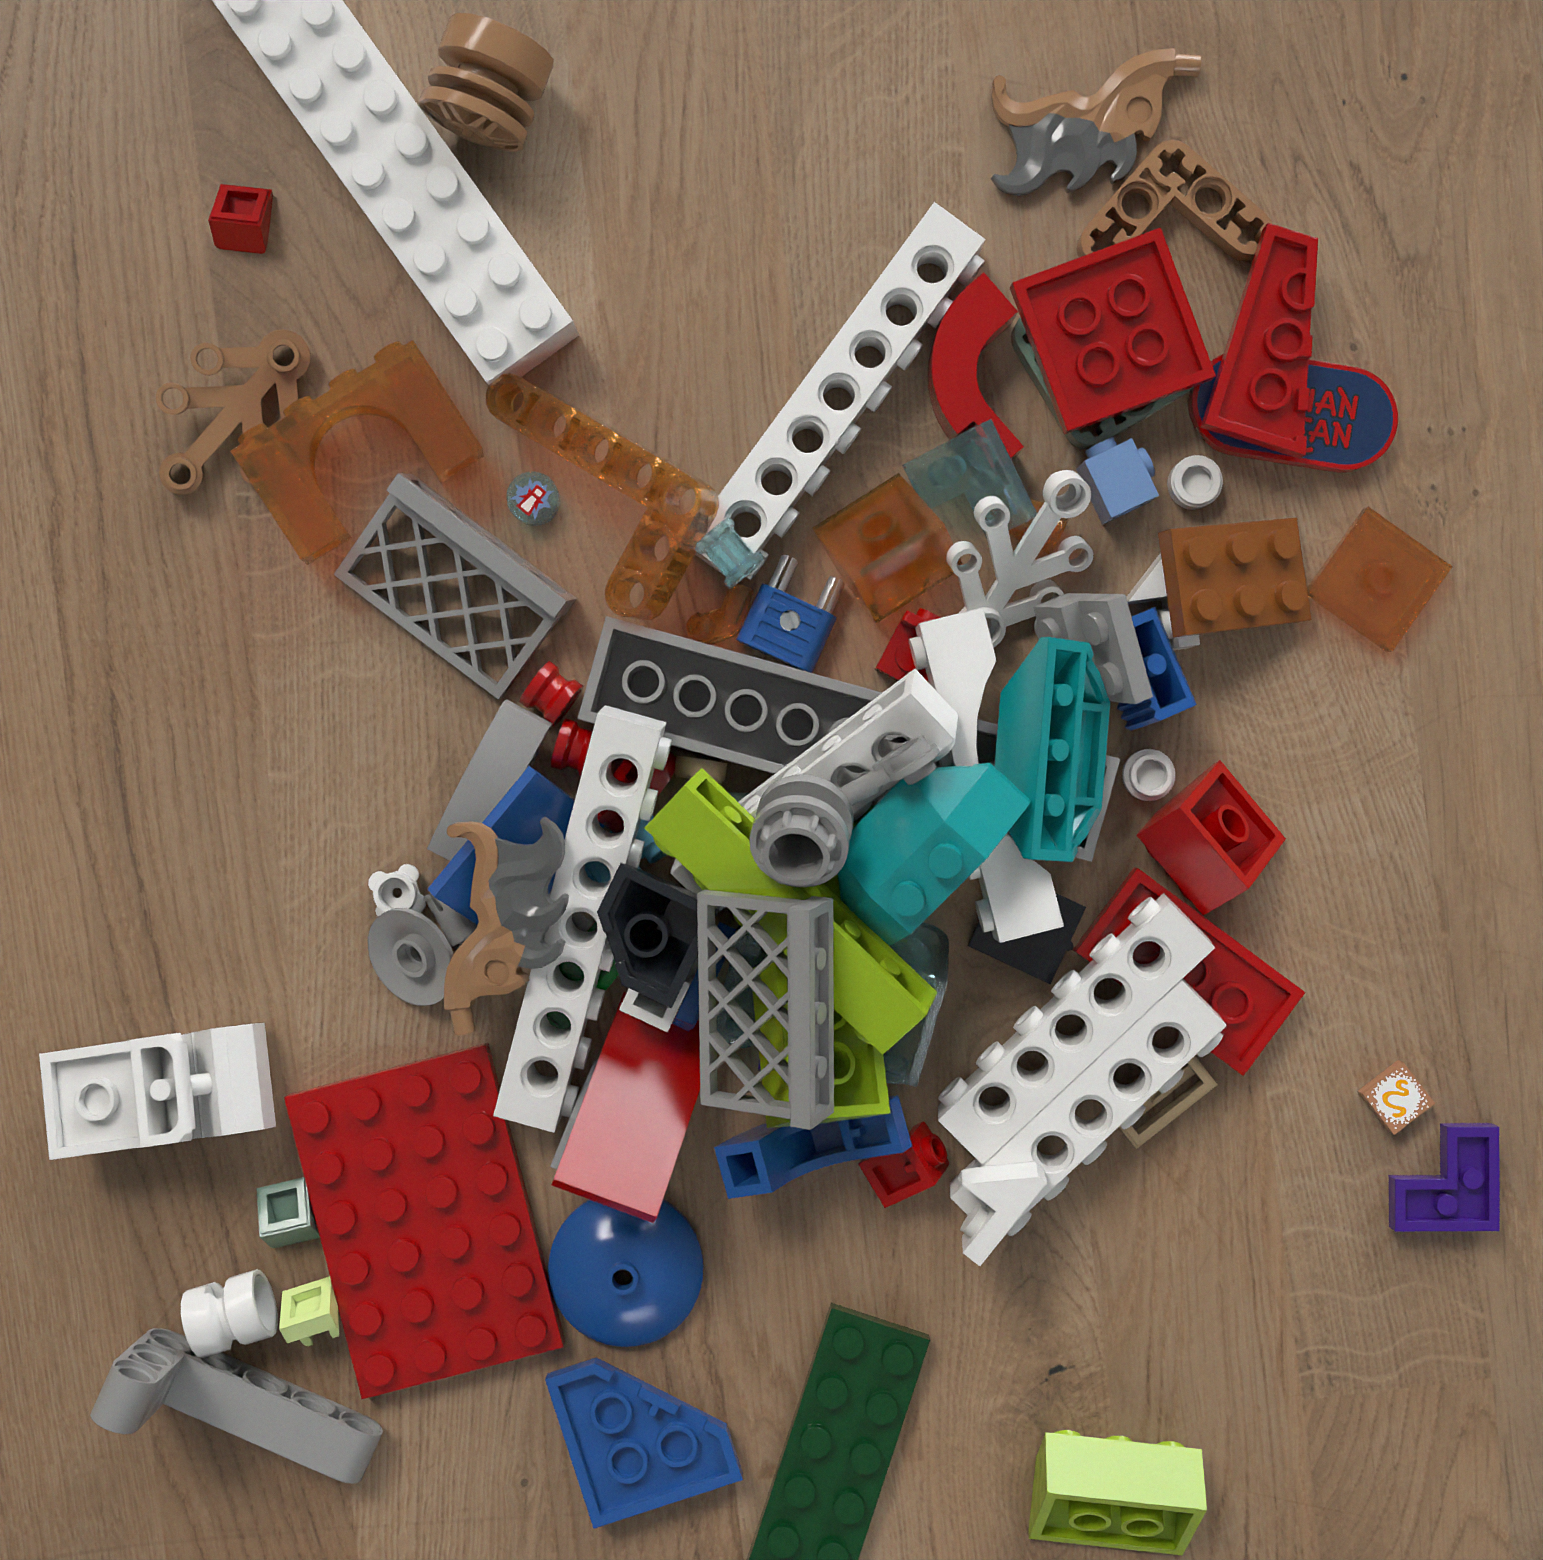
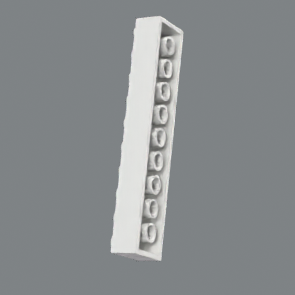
M212 0L495 395L579 336L569 314L343 0Z

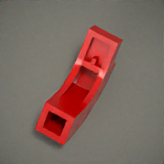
M983 272L957 296L941 321L929 356L928 390L937 421L952 444L969 431L974 436L970 443L977 454L988 464L995 461L1003 469L1020 453L1024 446L985 402L977 382V362L981 352L1012 325L1018 310Z

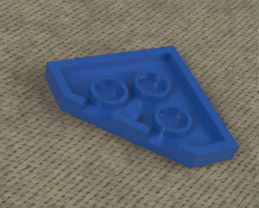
M597 1357L547 1373L545 1378L546 1385L593 1529L743 1480V1471L727 1423Z

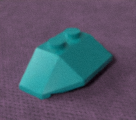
M1041 637L1000 693L995 768L1031 800L1029 806L1009 830L1024 859L1073 862L1078 853L1077 847L1086 838L1102 810L1110 700L1101 674L1092 660L1094 653L1091 645L1087 642Z
M991 763L974 764L973 766L937 767L932 773L911 785H907L904 778L899 780L852 828L847 858L842 869L838 872L841 901L886 944L890 946L898 942L920 926L989 857L1029 806L1031 800Z

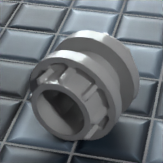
M799 774L779 779L766 789L759 801L756 818L750 833V850L754 861L766 875L780 884L793 887H811L827 882L842 869L847 858L854 820L851 804L836 785L821 777Z

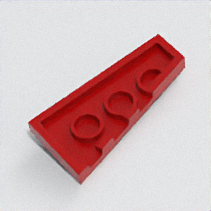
M1267 223L1263 228L1200 428L1299 459L1306 455L1307 436H1304L1305 414L1309 410L1310 388H1307L1308 362L1309 358L1312 357L1313 335H1310L1311 310L1315 306L1318 238L1271 223Z

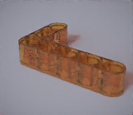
M511 373L502 374L488 386L486 392L487 408L496 419L647 507L607 582L605 600L608 607L615 614L622 617L644 621L660 616L667 607L717 515L719 498L715 489L705 481L542 386ZM523 391L524 400L522 406L514 412V398ZM564 415L566 419L564 431L555 437V422ZM607 439V455L602 461L597 463L595 458L596 448L601 441ZM650 464L652 469L650 481L646 486L640 488L637 480L639 471L643 466ZM693 488L696 497L694 507L686 514H683L680 509L681 498L686 491ZM666 535L669 540L670 549L667 556L663 560L658 561L655 556V546L659 539ZM640 582L644 589V597L639 606L634 608L630 602V593L634 585Z

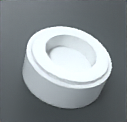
M1200 455L1189 456L1181 460L1173 467L1167 481L1168 492L1173 501L1179 506L1191 510L1200 509L1212 503L1219 496L1223 485V477L1218 465L1213 460Z

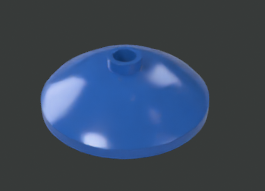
M664 1199L654 1223L592 1200H587L566 1218L556 1234L548 1262L549 1284L559 1310L579 1332L606 1345L617 1347L640 1346L657 1341L668 1335L689 1315L701 1290L704 1267L703 1254L698 1237L690 1222L675 1206ZM625 1269L632 1274L633 1281L630 1284L621 1285L614 1279V1273Z

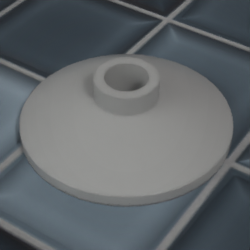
M394 908L378 916L369 930L368 952L372 966L379 979L394 995L410 1004L429 1006L441 1001L444 998L446 970L453 956L452 948L445 935L429 918L415 910Z

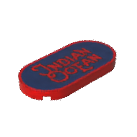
M1223 354L1211 361L1216 376ZM1309 359L1307 388H1310L1309 410L1305 414L1304 436H1307L1306 455L1301 459L1200 428L1216 377L1211 381L1195 386L1189 393V417L1194 428L1197 427L1199 433L1204 437L1203 440L1212 449L1231 456L1337 473L1355 471L1373 463L1388 450L1394 440L1398 427L1396 401L1388 386L1379 377L1362 368Z

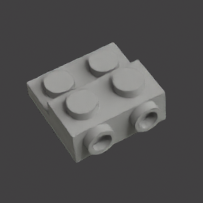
M1067 593L1033 607L1036 615L1034 629L1038 640L1041 637H1054L1090 643L1094 653L1092 660L1101 674L1111 702L1137 704L1153 697L1125 594Z

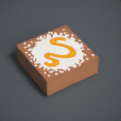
M1400 1060L1394 1062L1357 1091L1387 1131L1393 1135L1435 1104L1405 1063Z

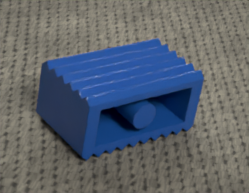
M1156 607L1132 616L1153 697L1137 704L1118 703L1117 709L1123 711L1121 719L1127 721L1125 728L1130 731L1161 721L1197 705Z

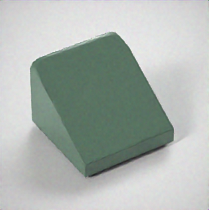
M304 1177L256 1188L259 1236L271 1248H278L320 1237Z

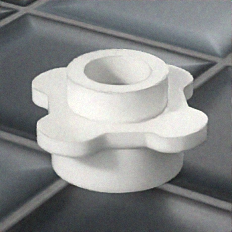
M404 864L398 871L388 874L377 871L371 875L368 885L373 891V898L377 905L375 910L377 916L394 908H407L419 913L425 909L427 902L424 901V896L419 892L417 884L419 871L415 866ZM395 888L402 890L401 897L396 898L393 895Z

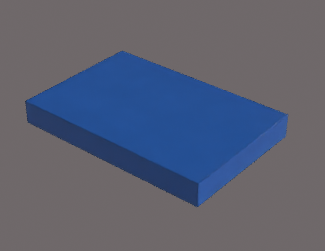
M528 766L482 823L490 827L500 839L528 845L536 843L543 836L540 820L547 817L558 826L565 840L575 799L535 769ZM467 840L429 886L428 890L436 899L478 925V916L470 907L476 854L473 844ZM556 872L552 875L548 885V894L552 891Z

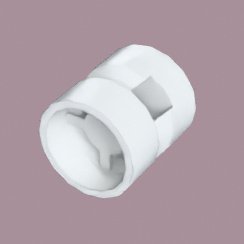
M256 1269L229 1277L225 1282L224 1288L219 1283L213 1282L189 1289L183 1293L181 1299V1319L184 1333L191 1350L197 1357L204 1358L230 1350L234 1339L240 1344L247 1345L273 1337L277 1332L278 1313L275 1297L267 1277L261 1270Z

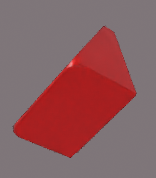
M220 184L208 219L216 248L259 254L265 253L268 245L273 192L271 189Z

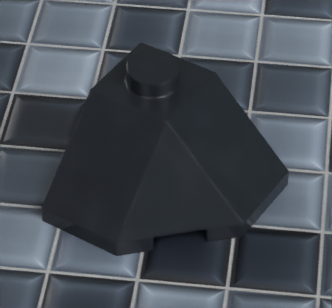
M621 862L597 910L604 933H606L622 985L672 1009L698 955L697 894L671 881ZM715 906V918L721 906Z

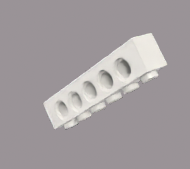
M913 669L738 801V803L756 818L759 801L766 789L779 779L791 775L805 774L821 777L833 783L841 790L842 786L872 771V766L906 743L891 742L886 738L888 735H900L908 741L923 735L929 745L936 744L940 750L939 755L933 759V762H936L943 758L955 744L958 714L916 669ZM851 765L859 766L866 772L854 773L845 767ZM891 781L883 785L880 792L851 806L854 817L853 821L860 818L869 809L876 797L886 790L889 791L898 781ZM675 858L671 874L686 889L696 894L703 891L695 882L693 874Z
M1164 893L1156 901L1149 897L1141 902L1128 917L1131 924L1118 937L1111 933L1103 938L1090 953V957L1093 960L1082 971L1077 973L1075 970H1071L1065 974L1052 988L1051 992L1055 996L1041 1009L1037 1006L1028 1009L1014 1024L1013 1028L1017 1032L1003 1045L998 1041L990 1045L977 1059L976 1065L979 1068L965 1081L961 1077L956 1078L939 1095L938 1099L942 1103L938 1106V1121L982 1165L1215 949L1210 939ZM1152 941L1159 944L1160 954L1155 961L1149 964H1140L1133 960L1134 949L1140 943ZM1105 978H1114L1122 983L1120 993L1110 1000H1103L1094 995L1095 986ZM1065 1015H1077L1084 1020L1082 1029L1074 1035H1063L1055 1029L1057 1021ZM1027 1051H1038L1046 1057L1043 1066L1034 1071L1024 1070L1017 1064V1061ZM994 1086L1000 1087L1008 1093L1007 1099L997 1106L987 1105L979 1097L986 1088Z
M1183 978L987 1162L982 1165L977 1159H974L965 1168L1037 1162L1044 1168L1047 1184L1007 1232L1009 1236L1016 1234L1026 1225L1032 1215L1029 1211L1043 1197L1049 1201L1066 1187L1069 1182L1067 1175L1081 1162L1084 1165H1088L1096 1160L1107 1146L1105 1139L1119 1126L1122 1129H1127L1133 1125L1146 1109L1143 1104L1158 1090L1161 1093H1165L1174 1087L1182 1078L1184 1071L1181 1068L1196 1054L1199 1057L1207 1055L1220 1043L1223 1038L1220 1032L1227 1026L1226 1023ZM1171 1026L1179 1030L1178 1040L1173 1046L1161 1049L1152 1045L1153 1035L1158 1029ZM1125 1063H1134L1141 1067L1138 1079L1130 1084H1120L1113 1079L1115 1070ZM1093 1099L1103 1104L1101 1113L1094 1119L1084 1120L1075 1115L1077 1106L1084 1100ZM1046 1136H1058L1065 1141L1063 1149L1054 1155H1045L1037 1149L1040 1140ZM961 1173L950 1182V1198L967 1215L979 1204L984 1208L986 1207V1203L962 1185Z

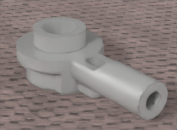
M923 735L918 736L872 766L873 770L842 786L841 791L845 794L851 806L880 792L883 785L891 781L895 782L904 778L907 785L914 784L937 768L933 759L939 755L940 750L936 744L929 745Z

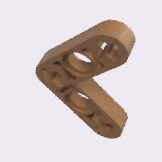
M1167 140L1158 144L1087 224L1077 242L1078 257L1093 253L1091 248L1095 241L1091 236L1093 235L1097 239L1102 238L1114 222L1121 230L1114 237L1110 246L1143 234L1170 204L1230 257L1238 261H1250L1254 258L1263 228L1267 223L1272 224V220L1262 209L1188 145L1179 140ZM1174 157L1180 163L1176 169L1177 173L1172 172L1165 177L1159 171L1163 165L1161 159L1167 162ZM1195 173L1199 178L1193 182L1187 193L1183 195L1179 190L1191 175ZM1203 188H1211L1217 191L1222 199L1221 210L1214 214L1200 211L1195 202L1196 192ZM1131 193L1143 195L1149 203V214L1140 219L1127 216L1122 208V198ZM1234 207L1238 211L1224 229L1221 228L1218 224ZM1249 225L1254 226L1257 229L1254 235L1256 242L1251 240L1246 245L1240 243L1238 240L1241 234L1240 228L1245 229ZM1126 232H1129V233H1131L1132 235H1131V236H1127Z

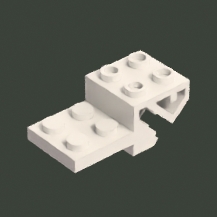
M265 1023L213 1028L183 1035L181 1033L166 1034L39 1054L49 1160L191 1141L195 1138L224 1136L276 1127Z

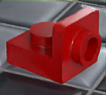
M919 608L916 614L906 610L880 657L875 670L899 681L913 669H916L909 639L917 637L915 627L919 623L941 617L923 608ZM926 669L917 670L928 681Z
M924 1121L914 1125L909 1131L912 1147L905 1152L864 1158L858 1163L884 1208L935 1186L949 1166L947 1151L942 1140L930 1131Z

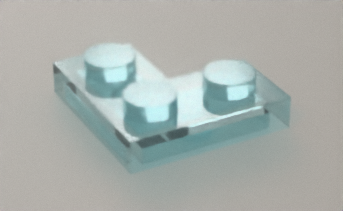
M992 419L902 465L925 512L964 493L973 512L976 504L981 499L987 496L1000 498L1010 511V521L1007 525L1008 530L1029 521L1037 515ZM999 509L990 510L986 514L985 520L994 519L998 515Z

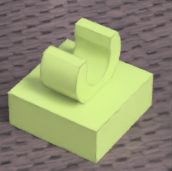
M330 1276L282 1291L279 1330L287 1343L300 1340L305 1346L313 1345L314 1335L329 1331L332 1338L339 1337L340 1315Z

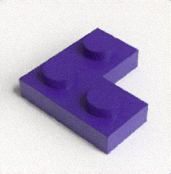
M1440 1123V1175H1388L1389 1227L1395 1232L1500 1231L1499 1126L1492 1123Z

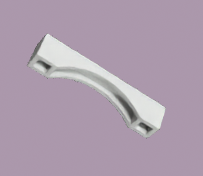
M983 607L919 623L915 627L917 637L909 639L916 670L926 669L929 684L958 714L955 744L939 760L940 767L973 766L974 764H979L976 749L978 712L986 682L996 663ZM1006 834L989 857L969 876L970 880L979 879L984 898L975 901L983 933L992 931L993 938L1001 943L1064 927L1051 874L1035 861L1024 859L1014 840Z

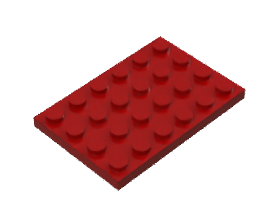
M489 1043L294 1092L284 1097L361 1399L564 1347L565 1338L556 1303L551 1292L549 1276L509 1121L493 1116L500 1086Z

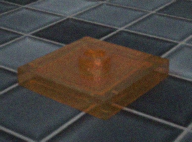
M1368 506L1362 509L1308 585V597L1384 651L1391 652L1398 645L1453 566Z

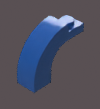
M899 1096L889 1097L890 1114L820 1123L811 1130L791 1126L767 1128L765 1123L740 1133L714 1147L728 1199L772 1193L801 1175L830 1165L905 1152L912 1147Z

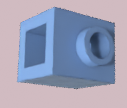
M1114 437L1092 446L1085 451L1088 459L1076 469L1081 478L1090 487L1091 502L1102 525L1150 503L1159 496L1151 477L1155 476L1153 463L1144 448L1137 449L1132 438L1117 445Z

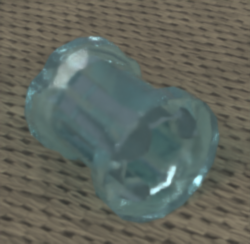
M730 517L709 531L694 548L699 555L706 554L726 577L724 584L728 589H731L747 577L765 559L760 551L753 553L733 529L735 522Z

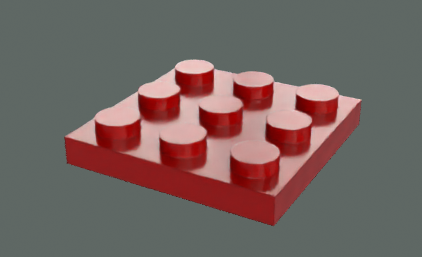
M1161 227L1012 282L1010 286V291L1064 435L1211 381L1216 377Z

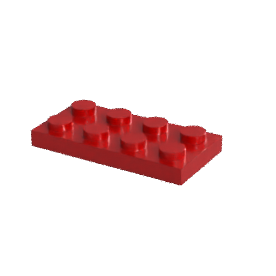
M1134 867L1079 940L1073 951L1090 963L1093 960L1090 957L1093 948L1111 933L1118 937L1131 924L1128 917L1141 902L1149 897L1156 901L1164 893L1210 939L1215 947L1183 979L1220 1015L1227 1025L1220 1032L1223 1035L1222 1040L1211 1053L1244 1076L1306 992L1142 870ZM1152 941L1140 943L1134 949L1133 960L1140 964H1149L1155 961L1160 954V945ZM1111 978L1120 986H1122V983L1119 980Z

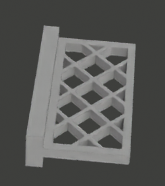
M398 473L387 488L389 495L333 575L498 700L502 699L561 616L566 615L577 598L414 474ZM396 508L412 518L415 541L390 544L386 523ZM423 528L437 538L425 539ZM378 536L380 546L370 547ZM445 543L454 551L457 572L431 576L426 545ZM416 547L421 578L396 581L391 550ZM381 552L386 583L369 585L354 574L353 570L364 554ZM464 559H466L468 562L474 565L477 569L466 571ZM485 574L495 581L498 604L472 607L467 576ZM458 578L463 609L437 612L432 582ZM422 583L427 614L410 616L400 608L397 587ZM387 588L389 599L377 590ZM506 591L520 601L507 602ZM527 606L543 618V621L532 636L513 639L509 608ZM499 609L504 640L478 644L473 613ZM464 614L469 645L451 647L441 640L438 618ZM428 620L430 631L418 621ZM526 643L516 657L514 645ZM505 646L509 668L499 682L482 671L480 649ZM470 651L471 662L458 652Z
M703 890L697 893L701 1105L790 1119L791 1127L811 1130L834 1113L833 898L812 896L806 900ZM715 906L728 907L743 924L729 940L715 924ZM748 910H757V912L752 916ZM768 912L787 914V938L779 946L758 923ZM748 932L768 954L754 970L734 947ZM723 956L726 957L743 978L730 993L716 978V963ZM773 962L788 978V992L780 999L773 994L759 977ZM748 986L752 988L769 1009L755 1023L735 1001V998ZM786 1003H788V1010L784 1007ZM724 1009L744 1032L731 1046L717 1031V1016ZM773 1016L788 1031V1046L781 1053L775 1049L760 1031V1028ZM748 1039L753 1042L769 1062L756 1076L736 1054V1051ZM724 1062L728 1064L745 1085L737 1094L718 1091L717 1069ZM773 1069L778 1072L789 1086V1102L775 1100L760 1082ZM750 1091L753 1096H747L746 1094Z

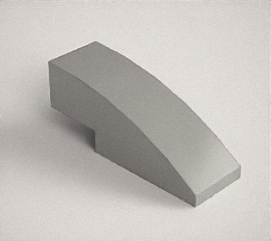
M507 699L502 703L466 768L427 847L428 850L449 861L452 860L468 839L449 837L447 835V827L457 822L472 821L482 823L527 767L533 766L552 726L551 722Z

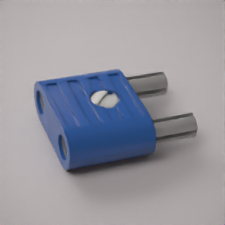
M782 555L769 584H761L736 640L796 669L812 673L837 619L832 612L845 583L839 579L826 610L822 608L836 577L830 576L816 606L785 593L798 564L797 560L793 557L779 588H775L789 559V555Z

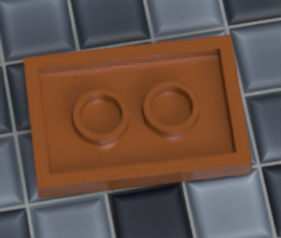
M1297 517L1174 528L1158 532L1173 638L1293 624L1312 620Z

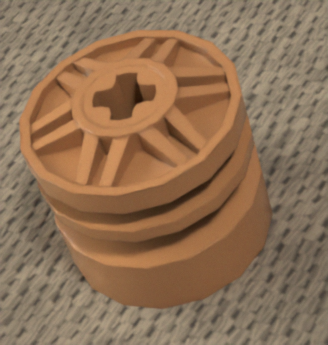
M455 13L449 17L438 47L439 57L447 66H436L430 69L428 82L431 86L423 89L419 99V107L436 123L466 140L501 151L517 152L523 150L527 139L525 127L531 126L534 120V110L524 100L535 101L542 98L553 69L554 59L545 48L532 38L508 25L472 13Z

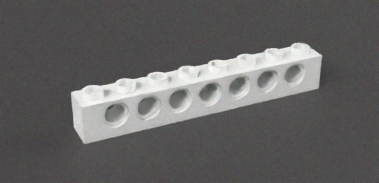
M934 202L685 540L688 550L736 585L743 575L750 580L756 575L769 556L762 549L774 533L782 538L800 514L793 507L805 491L813 496L823 484L831 471L824 465L834 451L838 450L844 454L861 431V428L855 424L866 408L875 412L892 389V386L886 381L895 368L899 366L906 370L923 346L917 338L928 324L935 329L939 326L948 308L953 303L948 298L950 293L959 282L967 287L985 262L984 259L978 256L985 242L982 236ZM926 263L935 264L943 271L944 279L938 283H927L920 278L917 268ZM893 305H904L911 310L914 320L904 326L895 325L888 319L886 310ZM872 346L881 352L883 362L875 368L863 367L857 362L855 352L862 347ZM832 388H843L850 393L853 403L847 409L834 410L825 403L824 395ZM803 429H811L820 435L822 445L814 452H801L793 444L792 439L794 435ZM771 471H782L789 476L792 485L786 493L772 495L766 492L761 484L764 476ZM742 512H750L756 515L761 522L759 531L754 536L748 538L737 536L731 529V522L736 515Z
M606 705L597 713L564 840L565 856L561 867L556 871L550 898L556 901L561 895L566 893L569 895V901L564 914L555 924L549 927L544 938L545 942L550 946L560 939L566 941L562 954L557 960L542 968L531 969L493 1115L495 1117L554 1133L561 1117L566 1116L570 1118L579 1092V1087L570 1085L574 1069H584L592 1039L583 1037L587 1020L597 1021L605 990L596 988L600 971L610 972L614 960L597 910L620 863L622 862L635 868L639 866L645 841L636 839L641 820L650 822L658 796V790L649 788L654 768L664 770L672 739L663 737L667 722ZM618 758L630 760L637 768V780L625 783L616 779L611 771L612 761ZM603 810L617 812L624 821V830L618 833L607 832L599 824L598 813ZM590 861H599L605 864L610 871L611 879L603 883L591 880L586 874L585 864ZM575 912L589 913L595 918L597 929L592 932L579 930L572 921V914ZM562 962L576 963L583 970L584 978L578 981L565 978L559 969V964ZM552 1011L565 1014L570 1020L571 1027L558 1029L552 1026L546 1014ZM545 1060L552 1063L556 1067L558 1075L553 1077L541 1075L536 1070L534 1062Z

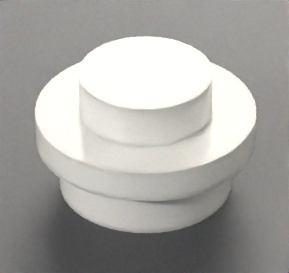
M1154 749L1140 750L1132 754L1125 762L1122 779L1125 788L1133 797L1143 801H1155L1167 795L1172 789L1175 782V768L1172 761L1164 753Z

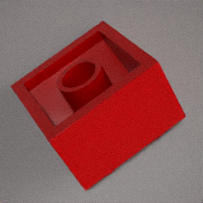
M1221 760L1211 765L1162 806L1136 835L1145 845L1151 857L1160 863L1179 886L1182 894L1191 900L1203 916L1247 891L1286 840Z

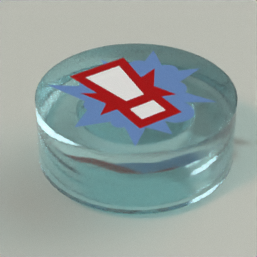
M525 472L517 476L508 487L507 505L511 513L520 522L530 526L543 525L557 514L560 506V494L558 488L548 476L540 472Z

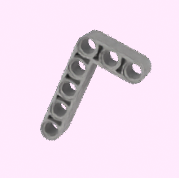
M162 1328L148 1330L113 1361L90 1414L91 1419L98 1426L120 1434H132L138 1431L164 1404L335 1480L351 1484L362 1481L383 1433L380 1424L370 1417L225 1353L220 1352L204 1358L197 1357L191 1350L186 1336Z

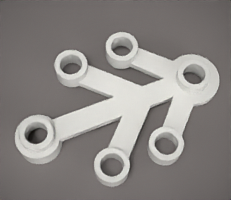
M1062 470L1049 476L1043 489L1045 502L1014 551L1007 526L1010 521V511L1007 506L996 496H987L976 504L974 517L986 532L996 580L986 596L984 595L978 574L982 566V556L975 546L968 541H960L953 544L947 552L946 561L952 571L958 576L965 605L959 613L983 607L993 648L1002 641L1006 632V626L1036 616L1033 607L1042 604L1041 599L1045 594L1054 592L1050 600L1064 595L1063 591L1054 581L1045 579L1067 571H1083L1089 567L1093 560L1092 548L1079 536L1066 538L1059 545L1057 552L1035 559L1060 519L1080 515L1090 503V487L1074 471ZM1069 484L1067 492L1057 496L1059 490ZM998 508V515L994 519L986 521V514L990 510ZM1082 548L1081 554L1077 558L1069 560V556L1074 550ZM971 554V558L966 564L957 565L958 559L961 556ZM1036 583L1030 591V597L1007 603L1015 590Z

